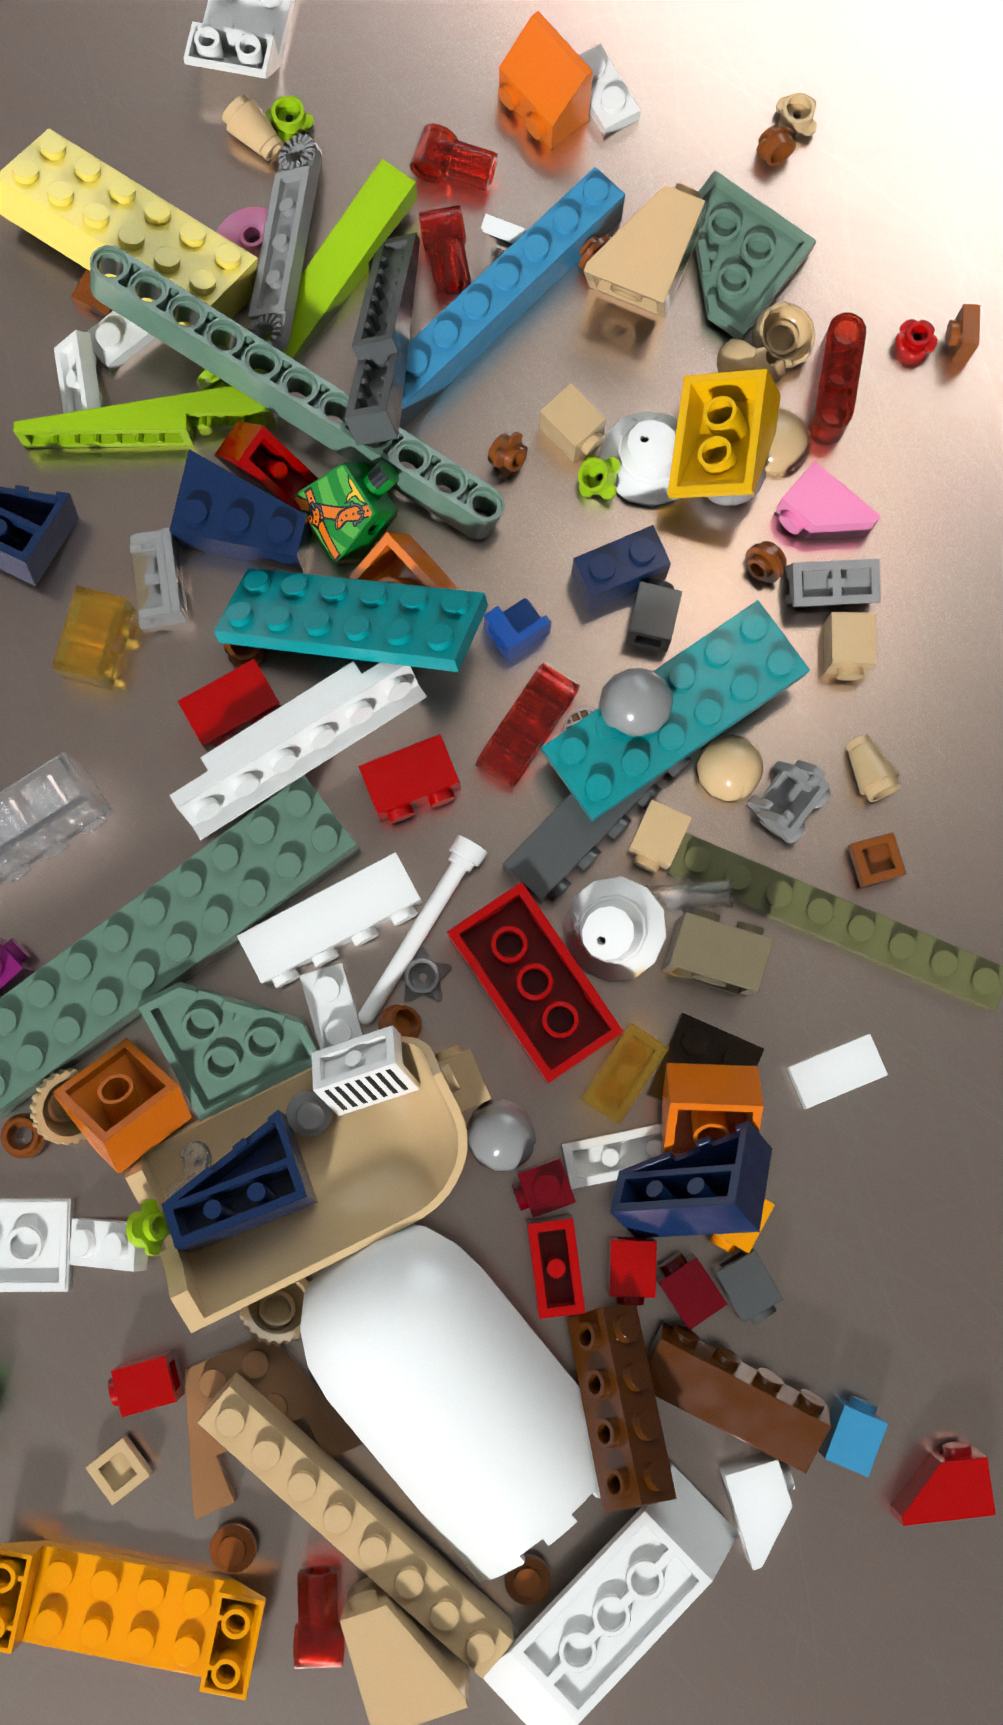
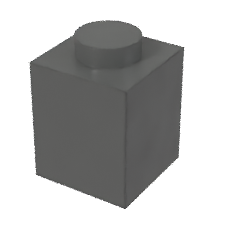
M650 580L648 583L640 581L626 643L667 652L672 640L683 591L674 589L672 584L662 580Z
M753 1248L750 1253L740 1250L710 1268L736 1316L742 1322L751 1319L752 1323H758L776 1312L774 1305L784 1300L758 1253Z

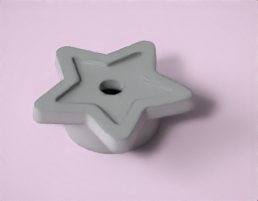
M420 947L413 961L407 966L401 977L406 983L404 992L405 1002H410L421 995H425L438 1002L441 1001L440 981L451 970V966L449 964L433 962L426 949ZM420 973H425L427 975V979L425 981L419 980L418 977Z

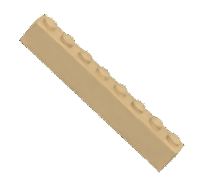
M235 1372L205 1406L197 1422L203 1429L482 1679L514 1643L512 1619L239 1373Z

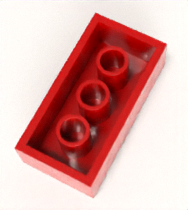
M522 881L447 931L449 939L547 1084L624 1032Z

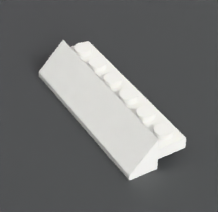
M351 662L200 757L208 771L169 796L177 809L193 827L199 839L202 840L422 701L427 695L419 686L411 666L378 663L362 674L356 664Z

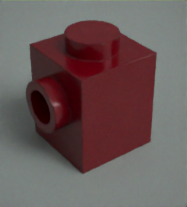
M559 1156L517 1171L520 1182L512 1184V1188L520 1211L529 1208L532 1217L535 1218L576 1203Z

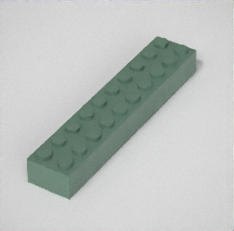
M305 775L286 786L0 997V1118H5L35 1094L36 1087L40 1086L42 1080L48 1078L52 1072L57 1073L60 1069L67 1070L72 1068L142 1015L138 1008L139 1001L178 982L186 983L240 942L237 935L277 915L361 852L356 842Z

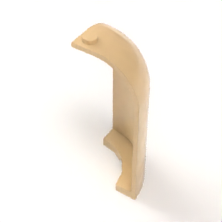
M401 1036L403 1065L418 1080L419 1090L340 1116L332 1110V1119L329 1126L315 1136H303L294 1131L318 1203L191 1253L175 1249L171 1234L164 1239L167 1249L160 1253V1257L166 1273L169 1296L191 1333L414 1224L435 1210L450 1194L462 1173L467 1155L468 1138L465 1120L453 1094L460 1090L461 1087L450 1064L448 1063L440 1067L434 1052L426 1042L414 1037ZM312 1067L202 1121L197 1120L173 1132L125 1169V1179L140 1207L144 1200L154 1199L158 1203V1209L164 1213L161 1205L205 1168L208 1166L212 1167L233 1149L232 1146L242 1138L246 1139L266 1123L269 1116L277 1110L286 1115L287 1106L295 1095L303 1091H313Z

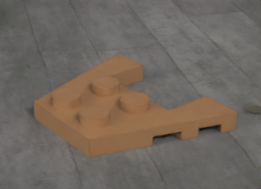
M253 1337L195 1363L184 1370L193 1514L196 1520L234 1503L237 1499L220 1455L228 1450L197 1423L205 1406L235 1372L239 1373L291 1421L305 1416L316 1443L332 1458L363 1444L329 1403L322 1390L309 1377L307 1370L284 1344H281L279 1347L275 1344L268 1346L265 1342H258L257 1338Z

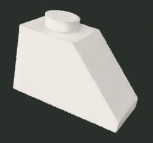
M765 1452L719 1465L744 1553L753 1570L763 1567L793 1507L788 1491L795 1489L788 1464L779 1462L778 1459Z

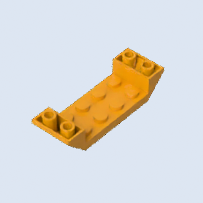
M50 1540L0 1543V1652L12 1654L21 1642H27L202 1677L199 1688L200 1692L241 1700L247 1699L267 1599L264 1596L224 1574Z

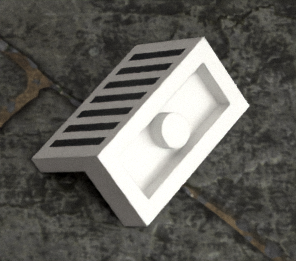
M393 1025L312 1052L313 1091L338 1116L419 1090L418 1080L403 1065L401 1034Z

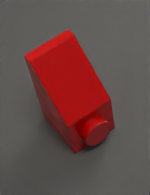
M238 421L214 454L236 476L298 511L301 508L293 496L319 479L263 425Z
M968 1442L946 1443L942 1445L943 1451L929 1452L891 1503L892 1515L902 1526L996 1515L988 1457L975 1447H971V1444Z

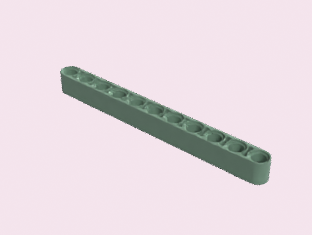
M105 245L93 251L90 257V290L99 302L350 462L366 463L371 468H374L382 460L388 462L399 476V481L392 487L394 490L465 535L474 539H482L488 537L493 532L505 508L504 499L497 489L400 427L397 439L377 442L378 446L370 444L357 446L344 419L349 394L116 246ZM105 274H113L116 277H107ZM142 298H151L155 301H144ZM184 321L189 322L193 325L184 326L182 324H179L178 322ZM224 345L229 347L230 349L222 350L217 348L216 346ZM253 369L265 370L267 374H259ZM298 392L305 396V398H297L290 393ZM327 416H336L340 418L342 422H334L330 420ZM400 462H408L416 469L405 468ZM437 485L448 487L452 493L441 491ZM474 508L484 510L489 517L479 515L475 512Z

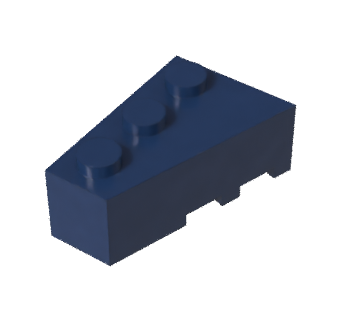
M189 449L169 530L178 547L303 572L312 536L307 515Z
M15 485L14 489L0 487L1 570L34 586L38 584L79 519L70 493L56 491V495L31 491L29 487Z
M280 1110L274 1112L260 1128L246 1139L242 1138L232 1146L233 1149L212 1167L208 1166L161 1204L175 1249L191 1253L318 1203L294 1130L290 1127L287 1116Z
M748 1120L735 1125L736 1132L712 1140L709 1136L696 1141L697 1147L675 1156L669 1151L620 1170L610 1213L635 1238L760 1232L772 1148Z

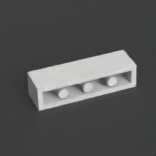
M395 852L237 935L260 982L266 986L274 983L276 988H280L299 978L300 975L297 970L313 962L317 968L339 956L338 948L352 941L355 947L372 940L379 935L376 928L391 920L394 926H397L415 917L418 914L415 908L422 905V901Z

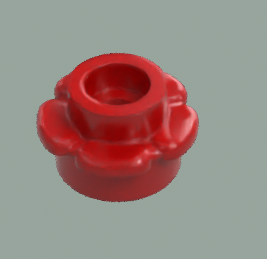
M915 319L906 320L901 324L899 328L900 333L896 336L899 353L909 360H919L925 357L927 353L934 351L938 342L937 336L934 335V326L924 319L920 321ZM919 335L921 340L917 341L913 336Z

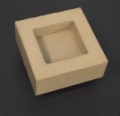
M127 1434L85 1467L112 1506L154 1472Z

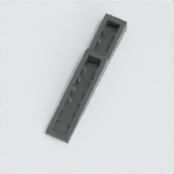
M417 232L386 239L374 254L352 343L358 363L344 417L357 446L397 439L399 436L420 245Z

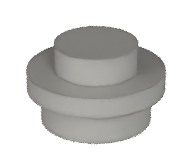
M309 1090L300 1092L291 1099L287 1106L286 1115L290 1127L296 1133L303 1136H315L329 1126L332 1119V1109L314 1091Z

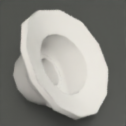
M643 411L621 418L605 435L600 459L607 460L609 457L619 459L621 470L617 473L615 485L617 487V494L628 502L655 507L679 499L669 498L667 495L678 421L672 415Z
M623 876L592 882L573 897L564 920L566 947L584 971L607 981L635 979L655 963L666 939L663 907L647 887ZM600 936L605 938V943L600 941Z

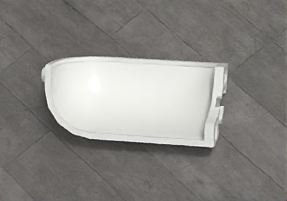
M412 1224L315 1273L304 1294L300 1333L309 1370L329 1403L479 1583L492 1580L522 1565L525 1562L523 1553L542 1539L550 1546L578 1522L572 1514L591 1494L600 1499L580 1387L484 1269L456 1243L425 1226Z

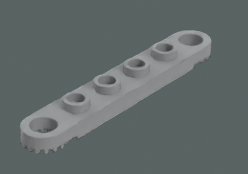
M299 134L298 138L296 135L293 136V141L288 140L286 142L288 144L287 147L283 145L281 148L283 152L279 153L280 165L278 173H275L248 316L250 319L249 331L261 339H264L268 333L272 332L274 334L270 336L272 341L268 339L267 342L284 352L290 340L322 161V150L312 137H309L307 134ZM304 153L305 159L301 157L300 160L302 162L300 163L297 158Z

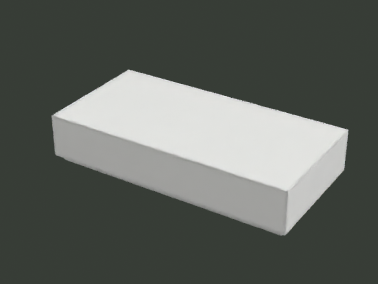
M871 1034L863 1035L786 1067L803 1109H808L888 1075Z

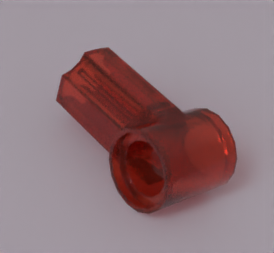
M432 123L425 125L410 163V169L417 177L426 182L441 183L445 178L487 192L495 176L498 153L459 141L451 130L442 125Z
M460 205L418 212L425 251L429 252L436 293H444L447 296L462 293L471 284V277L464 246L466 244V234Z
M316 1565L299 1569L297 1579L298 1622L295 1624L293 1641L295 1669L343 1667L345 1638L340 1624L339 1568H333L329 1565Z

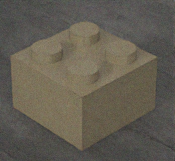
M694 908L693 913L685 912L676 920L662 965V972L743 997L759 992L774 941L773 938L763 936L764 929L762 927L738 921L737 926H730L719 922V914L700 908Z

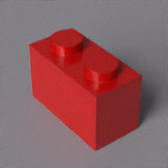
M255 659L248 661L177 701L207 752H210L281 707L280 702Z
M441 734L358 766L380 822L389 819L390 823H397L408 819L415 814L414 808L430 803L431 807L441 806L456 798L454 793L461 790L459 778Z
M572 1215L526 1220L539 1319L586 1313Z

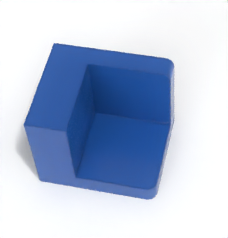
M523 598L504 612H502L499 606L484 615V628L509 661L550 634L551 621L547 615L541 618L529 600Z

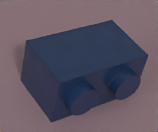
M651 525L573 558L571 575L589 612L637 592L640 581L648 583L650 580H665L671 562L654 525Z

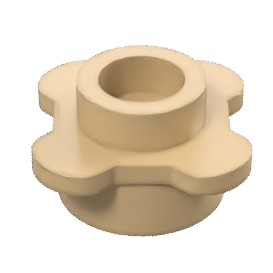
M801 92L778 99L776 110L780 113V121L777 125L784 128L790 127L793 133H803L805 136L813 135L818 127L817 122L814 120L817 107L815 99ZM793 115H799L800 118L796 119Z

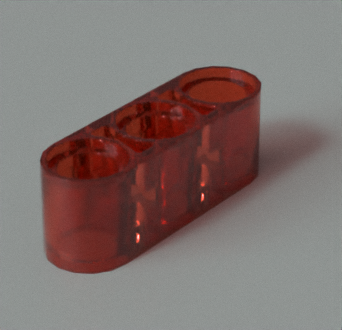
M851 312L840 313L831 320L820 345L808 419V430L810 431L811 438L823 445H831L838 442L844 435L854 414L867 333L863 319ZM835 336H844L850 340L851 344L841 343ZM829 375H838L844 379L845 383H835L829 378ZM822 414L834 415L839 423L831 424L827 422Z
M543 662L484 747L475 765L513 789L570 706L581 685Z

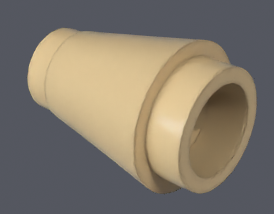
M240 95L228 105L222 116V121L227 125V132L258 153L266 161L273 159L280 152L284 142L279 138L254 99L249 100L245 95Z
M869 734L859 736L845 746L849 753L860 794L866 795L869 802L881 800L893 794L901 787L898 780L900 773L875 742L872 741Z

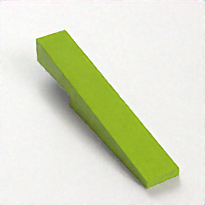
M381 159L301 274L290 340L283 352L297 362L369 272L368 262L418 200L416 181L384 159ZM272 332L268 333L263 340L266 342L268 339L272 341L270 336L274 334ZM253 369L259 374H267L265 370Z
M233 386L14 421L13 432L25 448L194 446V430L233 429L238 421L263 425L266 429L278 428V415Z

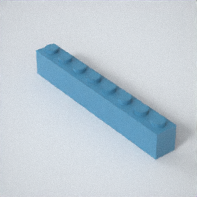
M594 167L409 342L400 428L406 427L581 259L579 250L588 239L594 235H598L601 238L622 221L625 193L598 168Z

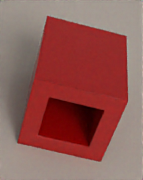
M608 1236L606 1291L609 1296L617 1297V1304H636L638 1306L644 1305V1298H656L657 1241L653 1237Z
M174 1349L121 1363L111 1370L112 1378L108 1380L110 1400L113 1406H119L121 1417L177 1402L185 1394Z

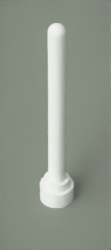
M457 835L449 848L451 852L448 858L451 862L358 1013V1021L362 1025L369 1026L373 1024L466 872L471 873L474 867L479 868L488 852L471 840Z

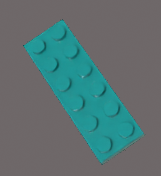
M248 568L213 632L218 642L225 644L459 672L486 612L488 602L484 592Z
M757 600L653 671L668 683V688L672 691L674 701L669 720L657 732L631 737L616 728L609 727L604 721L599 707L543 745L541 751L588 818L593 822L806 676L810 669L761 602Z

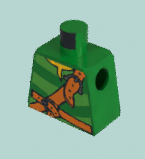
M383 460L374 468H371L366 463L346 462L340 464L293 496L303 513L307 515L308 521L335 564L360 563L395 519L397 508L387 494V491L399 481V476L396 470Z

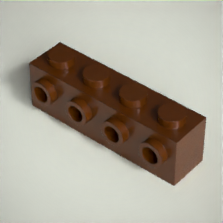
M637 1305L605 1306L567 1319L603 1513L677 1499Z
M663 1322L647 1352L655 1396L806 1474L831 1428L829 1406L826 1405L825 1401L810 1390L801 1389L799 1392L784 1384L781 1377L769 1369L760 1367L756 1370L741 1362V1358L728 1348L717 1346L716 1349L700 1341L698 1335L682 1325L672 1327Z

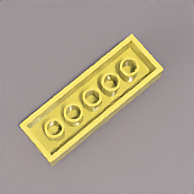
M50 128L0 171V215L89 271L90 257L93 251L98 247L110 245L129 253L230 319L252 298L258 258ZM105 274L107 277H116L113 274ZM142 298L144 301H155L151 298ZM178 322L179 324H182L184 326L193 325L189 322Z

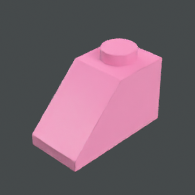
M816 461L781 498L775 511L781 525L787 531L795 535L800 534L806 540L866 537L881 517V515Z

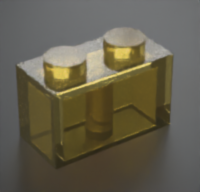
M76 585L52 664V668L62 678L113 690L115 679L120 680L125 670L126 655L123 653L127 639L134 637L138 626V615L135 614L136 610L129 600L125 597Z
M632 1022L625 1026L624 1032L620 1034L579 1097V1100L618 1125L621 1124L669 1049L668 1046Z

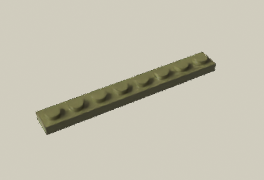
M686 832L668 869L667 875L986 1010L996 1011L1003 995V966Z

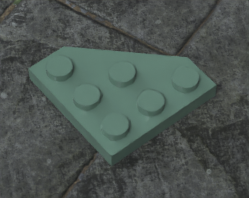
M714 170L699 190L701 193L699 198L705 200V222L695 245L708 320L738 340H744L754 327L760 314L770 306L813 250L816 239Z
M178 982L138 1002V1008L200 1121L311 1068L312 1052L318 1051L302 1018L183 982Z

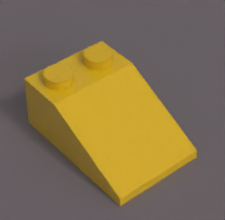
M768 369L684 375L667 493L669 498L754 495L776 435L781 394Z

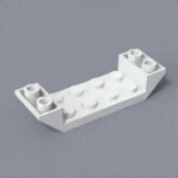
M208 0L203 23L192 21L184 54V63L267 79L281 66L295 0Z
M672 1463L670 1464L677 1499L642 1506L516 1640L514 1639V1643L483 1678L526 1725H578L713 1582L739 1532Z

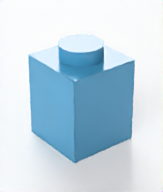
M851 1395L849 1402L835 1397L830 1409L831 1428L818 1452L828 1461L869 1477L888 1423L876 1414L878 1407L864 1399Z

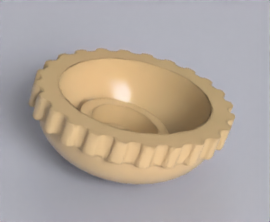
M786 408L779 409L776 435L764 465L766 476L772 475L774 478L779 475L785 477L788 473L793 474L795 469L802 467V463L806 462L807 455L810 453L811 439L809 438L810 431L807 430V424L803 423L802 418L796 416L794 411H787Z
M68 1068L67 1070L60 1069L57 1073L52 1072L48 1078L42 1080L40 1086L36 1087V1092L32 1095V1104H30L32 1111L30 1118L33 1119L32 1125L37 1128V1133L44 1136L45 1140L69 1145L70 1143L77 1144L81 1139L86 1140L53 1094V1091L82 1071V1069Z
M305 1277L240 1309V1320H243V1327L249 1330V1335L256 1337L258 1342H265L268 1346L275 1344L279 1347L281 1344L289 1345L293 1340L298 1341L301 1336L300 1325L304 1294L311 1281H307Z

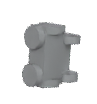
M797 760L794 765L777 761L772 768L777 776L761 797L752 795L747 801V805L757 813V816L760 818L759 822L773 835L781 837L786 843H793L804 834L805 824L803 822L812 810L822 807L829 800L831 795L829 787L831 785L823 778L826 773L817 765Z

